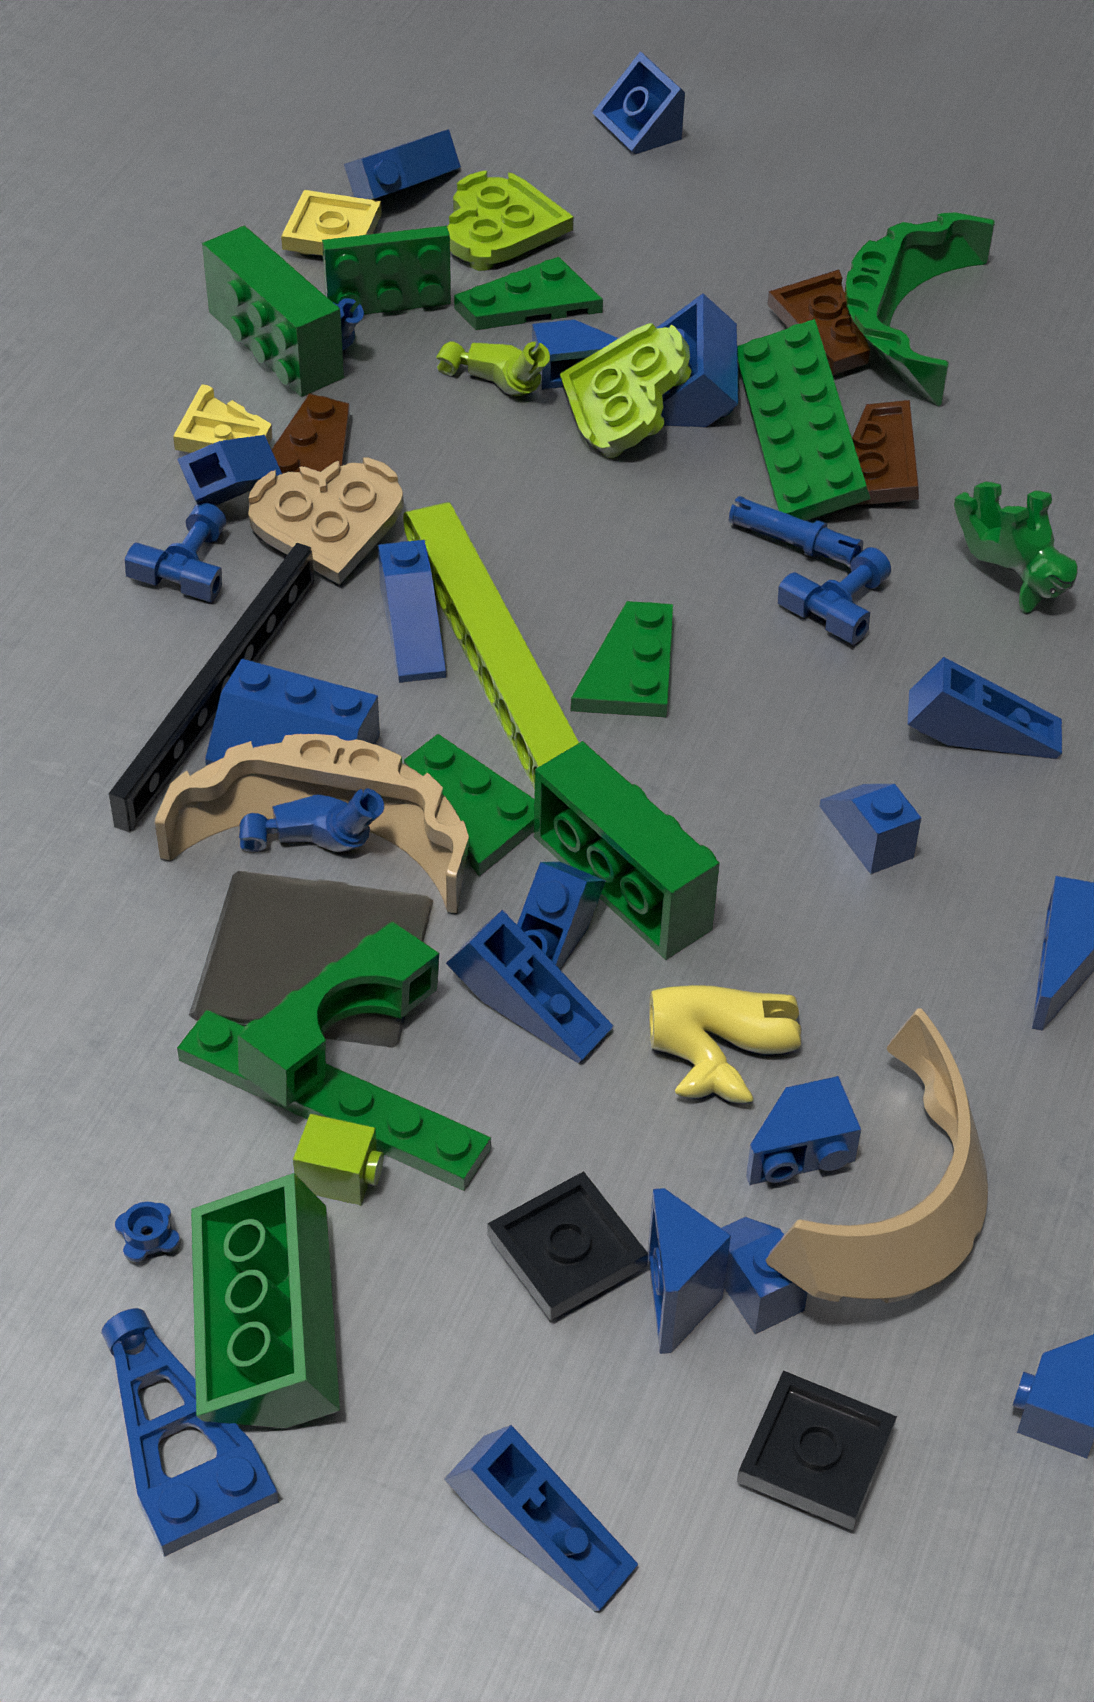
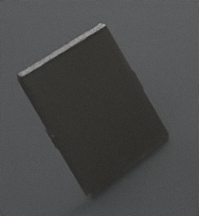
M237 871L232 875L189 1016L198 1021L203 1013L209 1010L245 1027L251 1021L262 1018L278 1006L290 992L301 989L317 977L329 963L337 962L355 949L364 937L369 934H375L391 921L424 942L433 900L426 895L352 886L345 882L322 879L314 881ZM362 1013L348 1016L331 1025L324 1032L323 1036L325 1039L393 1048L399 1044L406 1015L402 1018L380 1013Z

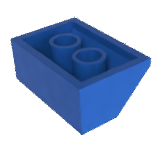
M702 293L656 327L669 328L670 325L675 326L689 345L690 351L688 366L691 369V375L689 379L679 386H673L662 395L663 410L661 415L664 418L663 426L707 427L718 418H724L729 415L735 406L738 405L737 323Z
M241 659L221 692L205 757L206 766L224 758L227 749L250 741L253 748L282 743L285 735H334L342 740L351 741L357 739L376 744L380 737L378 695Z

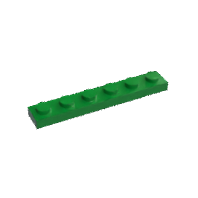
M209 1010L203 1013L177 1047L179 1061L307 1120L310 1114L374 1127L377 1151L383 1152L384 1155L462 1191H465L491 1151V1137L327 1063L325 1078L286 1108L239 1073L238 1035L245 1027Z

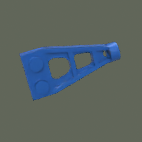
M133 1308L122 1311L110 1318L104 1324L101 1334L115 1359L139 1505L163 1556L165 1557L279 1503L277 1490L254 1444L236 1423L206 1422L196 1416V1380L156 1336L145 1311ZM166 1378L174 1386L184 1401V1405L152 1420H148L145 1417L138 1392L140 1389ZM190 1426L199 1429L216 1448V1458L173 1478L168 1477L161 1467L159 1456V1443L161 1439Z

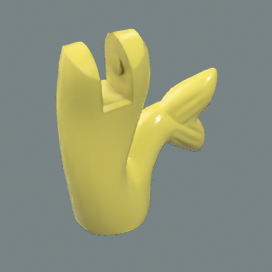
M706 985L674 986L651 991L649 1003L651 1048L682 1057L694 1064V1067L676 1087L675 1093L686 1098H701L715 1093L730 1102H752L753 1096L741 1075L733 1066L727 1063L726 1056L720 1047L705 1031L712 1032L742 1049L759 1054L792 1052L800 1049L801 1026L795 1021L799 1016L797 999L788 994L757 993Z

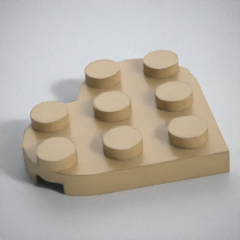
M363 457V463H349L340 466L339 461L321 472L307 467H299L300 472H287L276 476V470L269 472L256 482L249 493L250 505L248 515L251 529L266 543L287 555L296 543L311 547L314 570L339 585L390 530L404 507L403 491L398 483L396 472L385 463L369 457Z

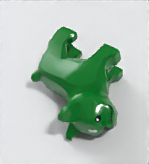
M985 481L974 486L973 498L966 492L955 497L954 508L969 550L977 559L1013 570L1020 576L1023 584L1020 589L1019 606L1022 612L1027 613L1042 599L1055 598L1071 589L1076 581L1078 566L1075 560L1060 553L1054 547L1055 539L1047 512L1050 504H1052L1051 493L1035 490L1027 494V508L1021 506L1001 508L999 505V497L1002 495L1001 484Z

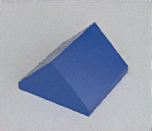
M640 51L592 113L634 154H639L682 140L685 91Z
M665 1188L653 1189L647 1250L660 1354L672 1353L723 1299L731 1240L730 1234Z

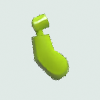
M449 341L442 346L436 359L441 360L437 369L444 375L452 376L457 372L461 364L468 365L469 375L493 381L501 390L511 396H524L534 392L540 385V372L548 364L550 353L542 343H539L536 350L532 352L536 342L528 343L523 348V351L512 345L472 343L469 352H465L461 345L454 341Z

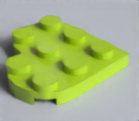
M487 171L476 172L467 175L457 183V191L453 196V213L449 216V225L447 226L450 234V251L453 255L470 262V266L474 270L486 271L491 269L494 263L503 262L522 255L531 249L573 231L574 217L525 179L508 172V179L501 177H487Z
M653 323L643 325L560 373L579 430L592 447L601 451L605 457L615 458L625 449L638 444L645 437L657 434L664 425V418L661 415L663 410L662 395L673 386H679L689 379L691 375V369L688 366L690 360L689 345L675 326L670 325L669 328H656Z

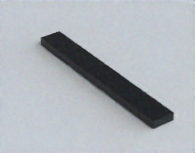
M300 543L294 545L111 789L109 799L115 828L129 833L135 828L214 720L221 692L241 659L253 662L258 660L315 581L311 547Z

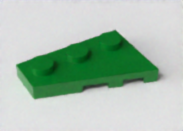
M560 257L545 260L540 264L510 273L507 276L477 285L472 289L454 295V309L475 330L525 324L527 316L549 314L551 320L567 318V311L585 308L588 315L603 313V298Z
M626 601L571 697V712L667 717L673 604Z
M436 734L404 759L405 765L414 769L422 776L428 773L443 787V795L455 809L460 820L465 823L469 837L467 854L470 857L471 867L479 877L534 832V798L440 734Z

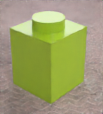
M314 1114L309 1115L293 1157L294 1173L316 1196L360 1206L368 1184L373 1186L378 1184L384 1162V1153L376 1149V1132L374 1127Z

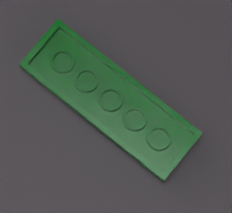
M813 319L801 324H795L787 329L761 338L752 339L747 343L737 346L738 363L779 511L806 521L871 499L816 320Z

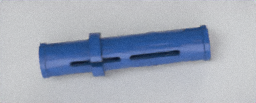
M738 496L735 499V504H738L739 507L732 504L729 512L730 524L750 529L804 549V554L813 558L820 555L851 568L853 557H856L863 551V540L830 530L827 527V523L821 521L811 523L747 500L742 496Z

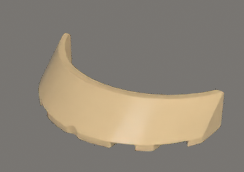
M322 734L285 735L282 743L253 748L250 741L227 749L224 758L203 767L192 775L185 771L171 782L155 818L160 859L171 861L194 844L219 832L240 826V822L246 814L258 813L264 815L269 820L274 818L272 806L313 795L330 796L348 803L358 790L362 789L364 793V790L369 788L376 791L384 801V811L369 825L370 832L386 839L412 857L426 871L436 885L447 912L455 914L458 913L469 837L464 821L460 820L455 809L443 795V787L431 775L426 773L422 776L414 769L403 764L401 755L386 748L357 739L347 741L334 735Z
M922 1008L916 1009L887 1046V1051L909 1066L922 1079L925 1085L924 1107L929 1116L947 1132L952 1140L954 1148L952 1160L933 1192L915 1207L893 1218L860 1225H832L797 1220L770 1251L766 1258V1263L813 1297L839 1302L843 1296L861 1299H881L885 1303L910 1299L916 1292L929 1288L934 1284L938 1285L950 1276L969 1255L973 1248L974 1238L977 1237L983 1227L988 1202L987 1169L983 1150L957 1064L943 1037Z

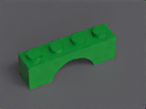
M393 921L375 934L367 935L351 952L337 962L329 963L317 977L301 989L290 992L278 1006L262 1018L255 1019L245 1026L238 1035L239 1073L287 1108L325 1078L326 1039L323 1036L324 1032L337 1021L356 1014L380 1013L397 1018L404 1017L437 991L439 952Z

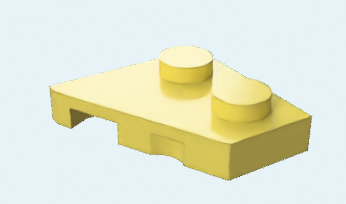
M201 384L173 435L175 450L189 453L223 440L265 435L270 444L273 437L271 423L258 415L249 414L243 406L233 400L226 405L214 397V389L204 384Z

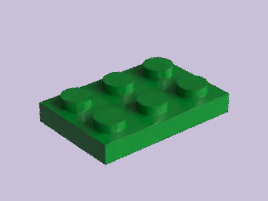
M447 225L322 240L325 296L336 304H339L343 299H354L356 302L350 309L352 313L359 304L363 308L364 315L451 304L450 234Z

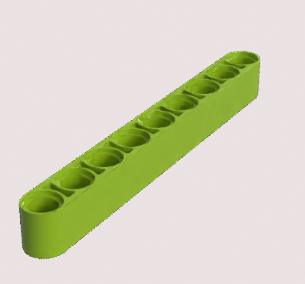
M444 502L404 512L403 524L407 541L425 540L435 597L535 790V769L575 746L579 741L451 503Z

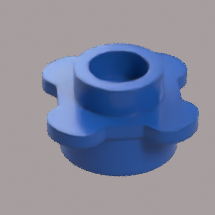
M140 1202L118 1216L115 1221V1229L117 1233L124 1237L126 1245L123 1248V1252L128 1260L140 1262L147 1255L157 1253L158 1251L171 1252L178 1247L180 1243L179 1233L170 1226L171 1210L167 1205L163 1203ZM147 1230L153 1231L150 1235L147 1236L142 1234V1232Z

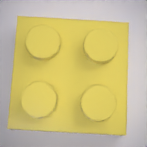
M304 190L281 235L282 250L295 251L304 255L315 254L323 256L322 240L373 234L382 215L381 201Z

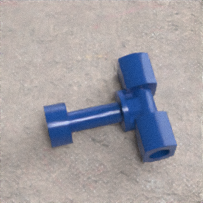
M198 503L186 519V527L189 532L182 543H172L164 551L135 542L128 550L124 560L126 577L155 586L162 579L179 583L182 594L209 602L214 601L222 587V567L201 562L197 553L204 542H214L218 539L226 526L225 515L218 507L210 503Z
M868 547L852 560V572L841 582L828 580L822 586L796 572L790 573L778 586L777 604L803 618L810 616L812 613L826 620L827 631L851 644H855L868 632L871 612L854 604L851 596L863 586L872 589L885 581L891 575L890 561L880 550Z

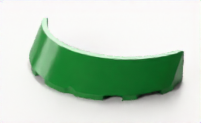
M953 212L937 214L936 221L921 224L907 222L896 224L887 229L885 237L877 241L869 240L863 245L853 258L851 270L847 273L845 286L846 303L849 313L859 330L909 388L936 406L942 404L949 367L948 361L927 357L914 352L910 348L908 336L901 330L890 327V323L899 303L920 284L952 270L987 263L995 221L992 219Z

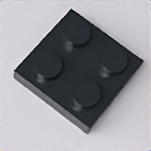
M584 1171L487 1223V1236L550 1321L648 1265V1252Z
M783 1370L739 1468L737 1482L853 1530L893 1433L897 1416Z

